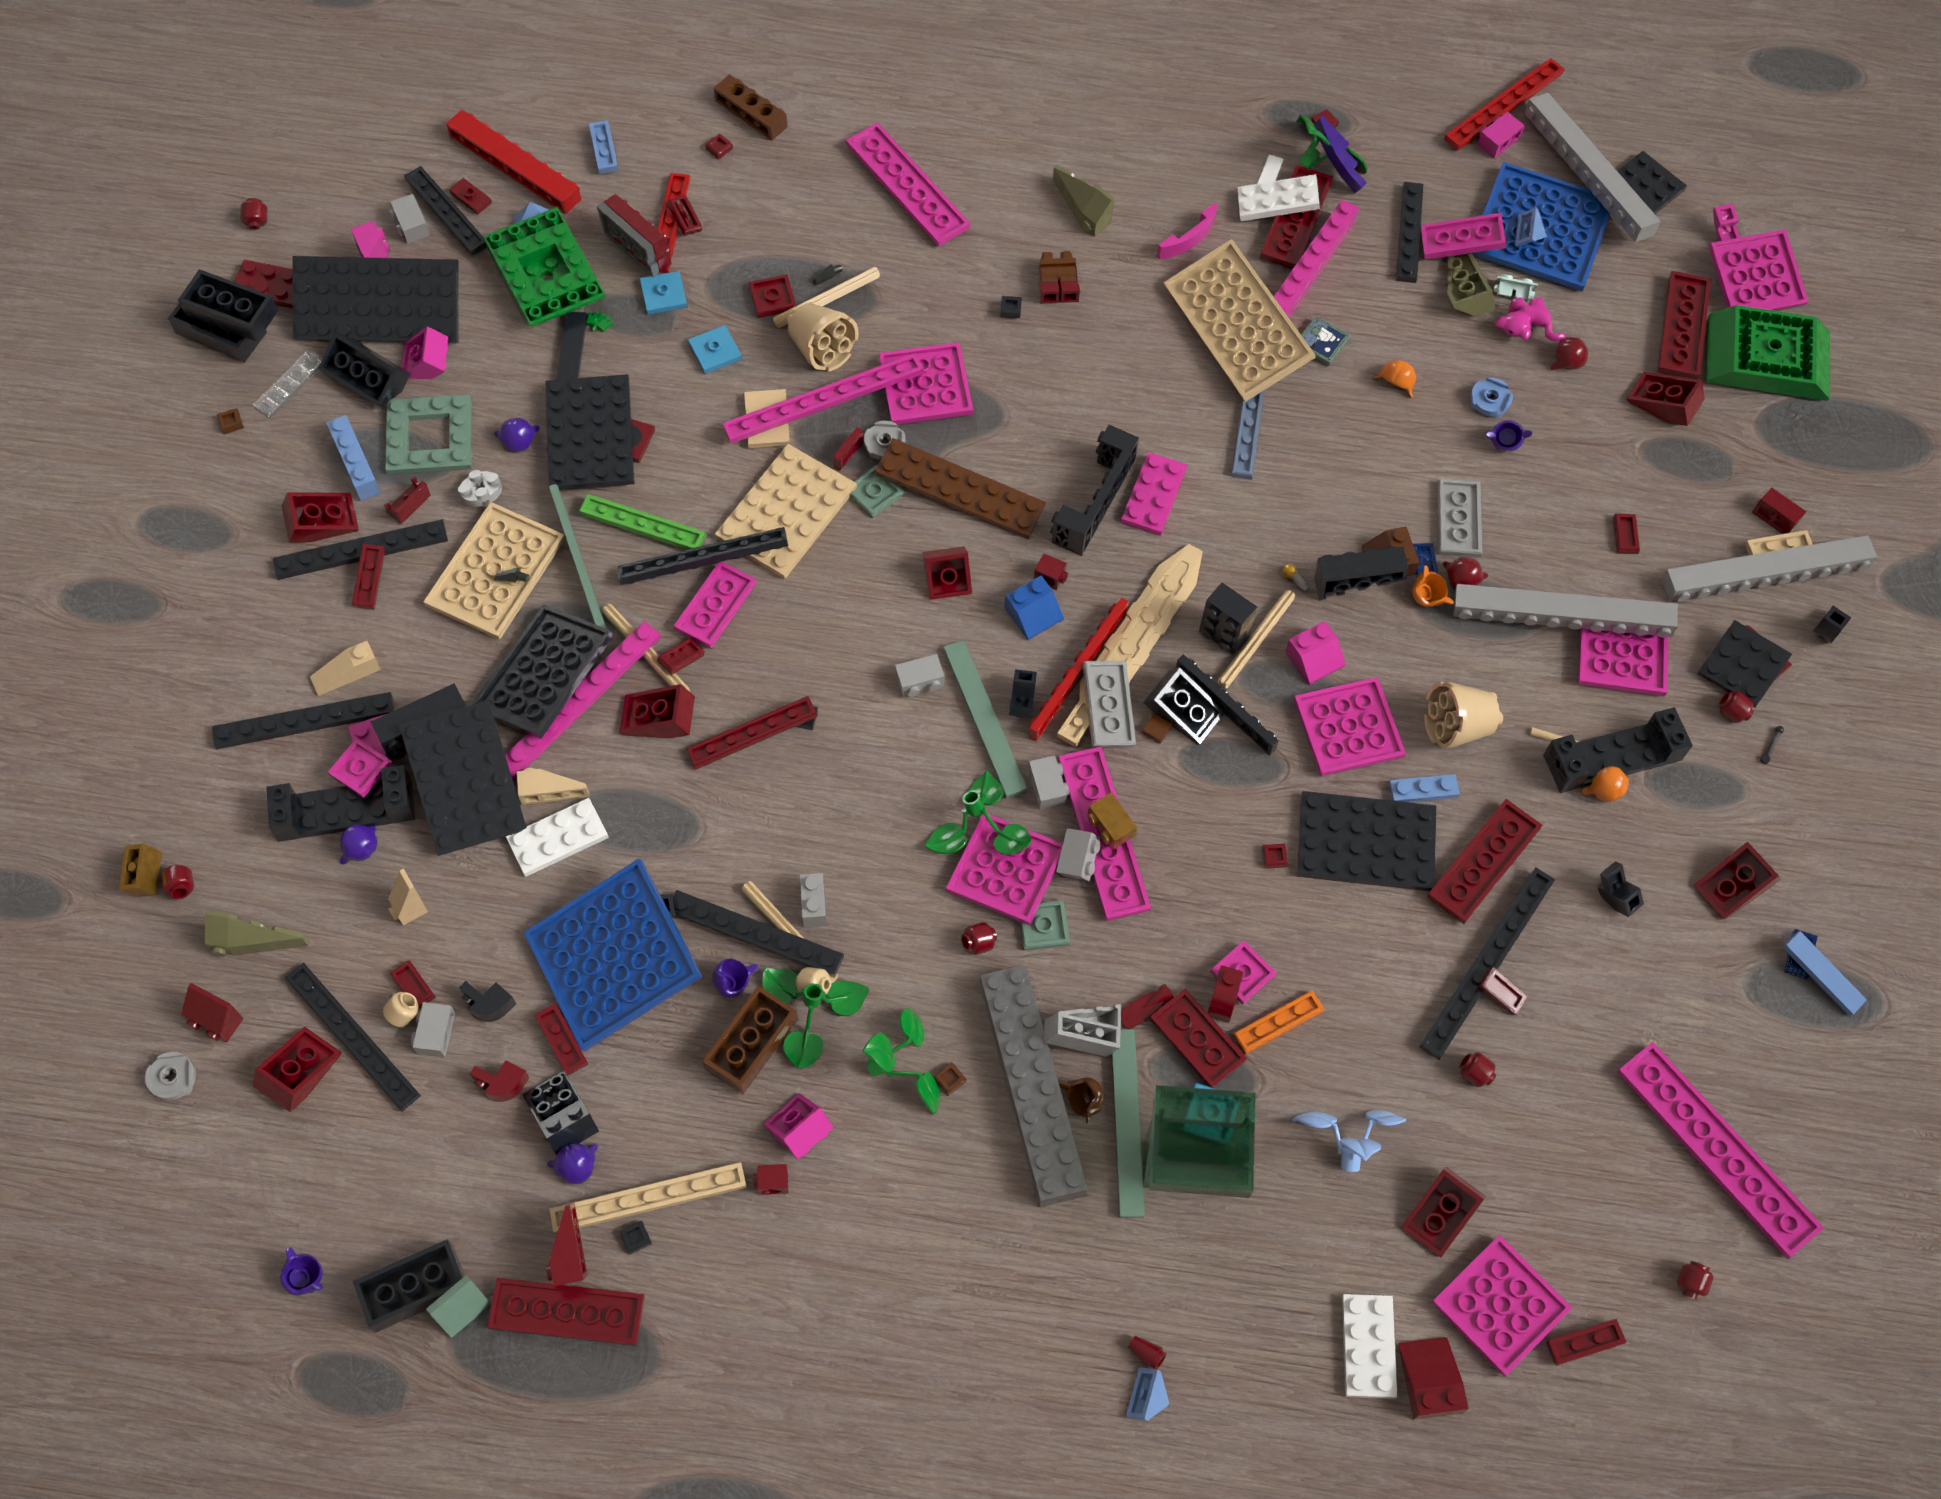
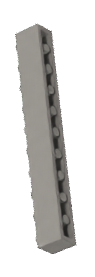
M1549 93L1530 98L1524 114L1633 241L1638 242L1654 236L1661 221Z
M1867 535L1667 569L1661 581L1669 602L1677 600L1678 602H1683L1689 598H1705L1717 593L1724 595L1730 591H1746L1753 587L1764 588L1776 583L1782 585L1793 580L1805 581L1811 577L1819 576V578H1823L1834 573L1845 574L1852 570L1864 571L1871 567L1877 555Z
M1457 584L1454 595L1453 617L1481 619L1482 621H1503L1504 623L1516 622L1525 623L1526 625L1538 624L1547 625L1552 628L1560 626L1569 627L1574 630L1580 628L1591 629L1596 632L1602 630L1613 631L1618 634L1635 633L1639 636L1657 635L1661 638L1673 637L1677 629L1678 604Z

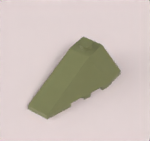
M206 910L205 945L216 956L224 957L225 954L235 956L309 945V940L303 933L277 926L268 929L267 926L255 920L245 923L238 920L237 915L212 910Z

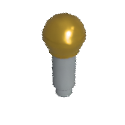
M1286 564L1283 567L1282 573L1284 577L1292 579L1304 591L1309 588L1307 582L1297 573V569L1293 564Z

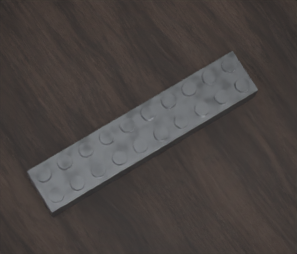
M1022 965L980 975L981 991L1039 1208L1085 1197L1088 1191L1048 1043H1044V1029L1027 967Z

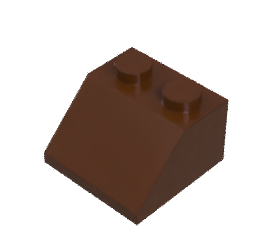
M1406 526L1386 530L1362 545L1363 552L1368 549L1381 550L1391 546L1404 547L1409 568L1407 576L1415 575L1420 562Z

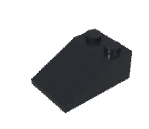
M1181 668L1169 670L1143 702L1154 714L1172 723L1174 729L1198 745L1202 743L1225 713Z

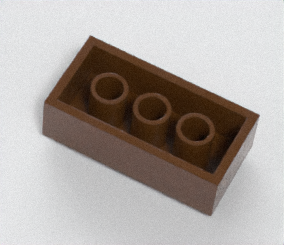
M758 985L702 1060L704 1069L743 1095L797 1022V1010Z

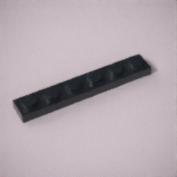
M422 166L404 175L409 185L471 256L487 247L481 233Z
M1405 181L1403 183L1396 281L1416 283L1424 185L1421 183Z
M1184 654L1177 659L1175 669L1181 668L1225 711L1224 714L1269 756L1276 750L1279 741L1272 731H1267L1255 716H1251L1245 711L1244 706L1240 702L1234 701L1226 689L1219 687L1208 673H1204L1198 668L1193 659H1188Z

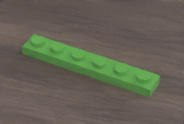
M587 494L579 510L581 516L685 550L702 546L706 538L704 531Z

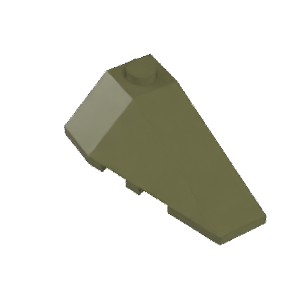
M1056 165L1053 172L1054 183L1083 229L1095 237L1111 224L1114 198L1096 184L1091 186L1087 184L1086 179L1081 178L1079 180L1075 178L1072 172Z
M1473 254L1448 256L1447 296L1453 308L1473 316H1479L1495 310L1492 290Z

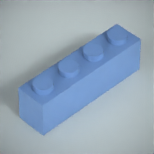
M347 415L326 422L360 500L362 501L381 493Z

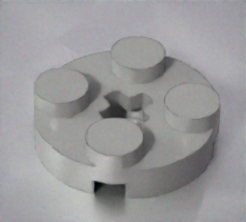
M891 421L874 423V426L870 429L868 428L864 435V446L869 457L878 460L882 459L889 443L883 444L880 442L883 441V438H887L888 441L895 438L906 443L904 431Z
M473 470L469 473V477L458 487V492L466 505L480 507L483 506L482 502L489 500V503L496 500L502 492V486L496 473Z
M179 1052L163 1053L156 1058L157 1060L152 1066H148L145 1073V1083L155 1097L172 1101L189 1095L192 1092L196 1081V1068L192 1061ZM170 1071H173L176 1077L169 1082L168 1079H165V1076H168Z

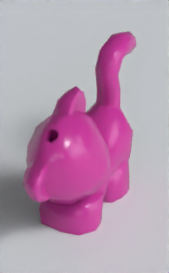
M1521 297L1512 299L1509 304V313L1495 321L1496 327L1503 329L1507 335L1512 337H1521L1527 340L1531 335L1530 328L1532 324L1541 328L1545 327V337L1551 341H1561L1565 338V333L1554 334L1552 332L1551 314L1542 298L1531 299L1529 305Z

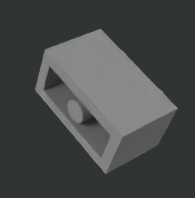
M413 194L390 201L393 210H390L393 221H398L399 223L396 227L400 237L404 236L406 242L410 243L430 236L425 219Z
M937 654L895 665V676L902 697H914L928 690L936 691L945 684V676Z
M1050 756L1029 761L1028 772L1039 809L1042 810L1066 804L1069 788L1067 782L1063 783L1061 777L1063 776V768L1061 763H1057L1056 757Z
M1067 828L1056 872L1067 878L1090 882V877L1095 870V857L1100 850V837L1092 832Z
M823 873L800 875L803 926H827Z
M423 1002L422 1010L419 1009L416 1016L417 1031L413 1032L411 1037V1046H413L417 1054L446 1057L456 1014L452 1006Z

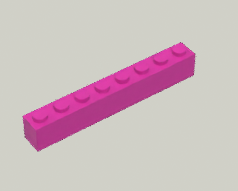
M1343 199L1339 202L1275 294V300L1288 318L1293 314L1355 224L1359 207Z

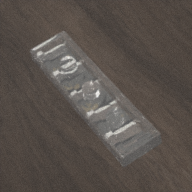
M308 349L253 404L254 409L271 419L318 371L317 368L322 357Z

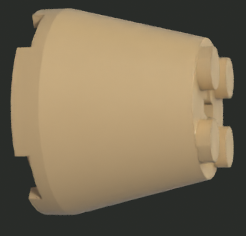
M806 302L787 318L790 337L808 363L815 369L827 370L828 372L842 366L852 355L849 352L853 347L854 341L858 340L859 332L856 322L845 313Z
M1438 682L1430 688L1426 699L1429 700L1428 714H1424L1426 731L1431 742L1437 743L1442 749L1454 748L1492 735L1498 725L1503 722V714L1499 711L1497 695L1494 692L1452 682Z

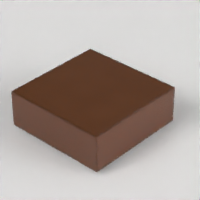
M237 408L217 414L223 434L244 428Z
M1153 714L1143 728L1142 733L1161 744L1173 724Z
M953 1062L933 1076L948 1096L967 1082V1079Z

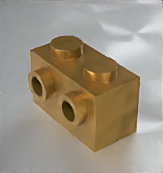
M1112 792L1089 805L1087 818L1090 824L1098 828L1101 832V839L1106 845L1109 844L1112 849L1117 848L1136 836L1137 826Z
M147 844L125 846L119 890L135 897L155 896L157 893L162 851Z

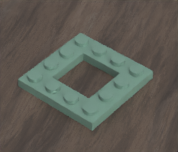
M471 395L392 399L387 403V475L472 469ZM450 418L448 449L409 451L410 420Z

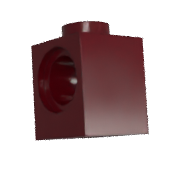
M1043 553L1035 568L1034 579L1042 576L1050 588L1057 590L1060 583L1064 584L1068 577V572H1066L1067 563Z
M787 1164L757 1166L758 1173H753L754 1188H758L759 1195L789 1194Z

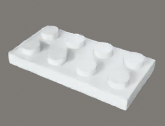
M1316 174L1238 187L1241 221L1320 209Z
M589 798L535 822L519 833L506 836L525 877L609 838Z
M1343 1294L1345 1397L1396 1399L1393 1296Z

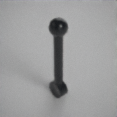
M1782 726L1775 728L1776 733L1766 754L1761 757V763L1768 764L1770 762V754L1779 735L1784 732Z

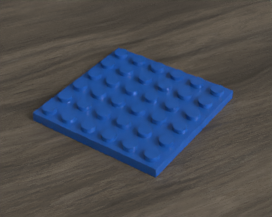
M1503 162L1483 216L1502 213L1506 248L1472 253L1473 256L1583 292L1610 213L1593 195L1590 189ZM1537 208L1547 237L1516 247L1515 240L1519 214Z
M639 858L524 932L582 1051H587L703 977L647 868Z

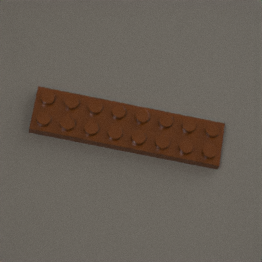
M895 438L891 439L875 470L876 476L1028 540L1046 504L1045 501Z

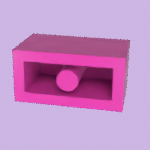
M1507 112L1501 117L1498 116L1490 126H1485L1480 131L1477 145L1490 156L1496 158L1520 139L1525 125Z

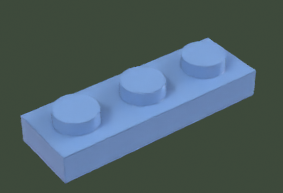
M608 120L589 123L599 174L619 171Z
M1456 774L1390 780L1389 782L1392 801L1420 802L1458 798L1460 795Z

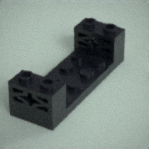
M1108 425L1105 431H1101L1097 439L1099 443L1096 449V454H1098L1097 463L1112 470L1110 473L1107 472L1102 480V488L1096 490L1092 506L1088 505L1083 514L1063 505L1059 512L1056 511L1051 520V523H1053L1050 534H1052L1051 543L1080 556L1084 554L1136 460L1139 437L1112 425Z
M1673 707L1654 712L1647 724L1577 743L1573 734L1553 739L1543 756L1559 792L1564 793L1590 786L1593 778L1605 767H1618L1627 776L1682 761L1693 745L1676 708Z
M404 765L381 768L382 780L378 781L364 798L346 786L298 794L295 793L290 783L266 786L269 829L277 841L282 842L344 832L348 827L355 824L370 827L415 820L412 779Z

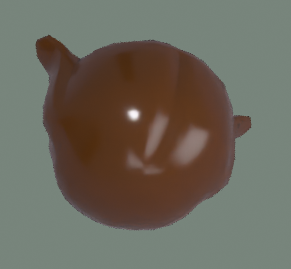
M1086 1077L1069 1083L1059 1082V1087L1067 1090L1068 1100L1072 1109L1078 1115L1086 1117V1123L1089 1122L1090 1117L1101 1111L1104 1092L1101 1085L1095 1079Z

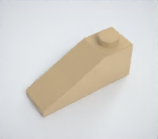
M364 641L344 650L312 674L310 678L318 696L381 669L368 641Z
M526 768L523 771H517L518 797L522 805L589 797V791L585 783L542 769Z
M404 868L399 870L388 898L392 905L388 910L394 920L399 919L402 925H405L428 913Z

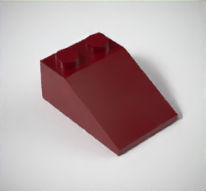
M1644 371L1629 393L1627 402L1667 423L1688 426L1705 399L1703 382L1697 379Z
M287 492L281 506L289 543L314 542L359 530L351 493Z
M682 684L626 694L619 734L656 738H676L690 735L695 696Z
M1747 841L1697 881L1694 886L1725 920L1762 895L1781 879Z
M304 1026L255 1069L253 1087L291 1112L308 1097L341 1056L342 1052Z
M1446 1166L1401 1228L1439 1257H1442L1487 1196Z
M575 1201L569 1202L564 1208L549 1264L546 1266L548 1281H553V1286L582 1281L588 1275Z
M1447 1337L1398 1343L1413 1420L1462 1414L1469 1409L1464 1384Z

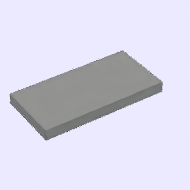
M1439 479L1437 482L1438 554L1481 558V482Z
M1085 661L1082 665L1092 748L1100 746L1102 748L1134 747L1136 739L1126 661Z

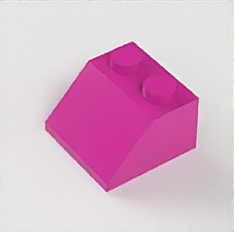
M374 220L351 229L361 257L389 258L387 252L390 249L386 240H383L386 239L381 227L377 228Z
M427 326L404 343L401 368L411 373L408 379H433L445 371L448 336Z
M1326 621L1289 639L1285 650L1309 685L1346 665L1338 638Z
M800 1093L763 1124L786 1151L796 1159L806 1155L817 1142L824 1139L834 1128L821 1108Z

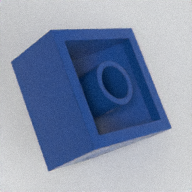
M1042 576L1005 595L1004 608L1027 640L1064 620L1055 594Z

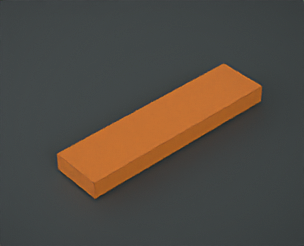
M1311 990L1233 1033V1037L1244 1055L1323 1013L1325 1009Z

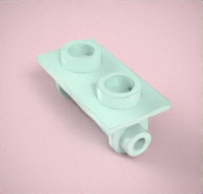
M1503 274L1495 279L1494 283L1499 284L1494 285L1493 292H1496L1497 295L1511 297L1512 290H1515V298L1521 297L1529 301V299L1534 298L1535 292L1532 290L1538 284L1533 283L1531 279L1522 278L1517 280L1513 279L1511 275Z

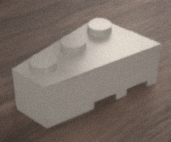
M1121 1004L1111 1007H1095L1094 1009L1084 1010L1083 1008L1058 1011L1045 1020L1044 1043L1107 1057L1120 1049Z

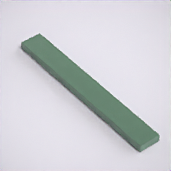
M550 485L551 496L594 623L606 628L558 485Z
M962 640L944 646L945 655L999 783L1002 785L1006 799L1027 792L1026 784L965 641Z
M1135 1029L1121 1030L1120 1049L1112 1053L1120 1218H1144Z

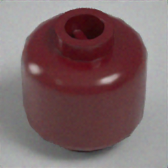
M246 199L241 204V222L251 230L260 229V227L267 223V206L260 199Z
M1739 691L1727 692L1719 702L1720 713L1734 723H1740L1743 720L1748 721L1754 713V710H1752L1753 701Z
M172 865L163 871L161 880L163 891L167 896L174 899H183L193 891V875L188 867Z
M985 922L968 926L961 936L963 948L972 955L991 951L997 940L995 929Z
M1480 1052L1468 1053L1459 1065L1461 1076L1475 1087H1482L1485 1084L1488 1086L1496 1078L1494 1062Z
M1691 1261L1690 1264H1684L1677 1280V1285L1684 1289L1682 1294L1696 1300L1698 1295L1707 1296L1714 1279L1713 1274L1709 1272L1710 1267Z

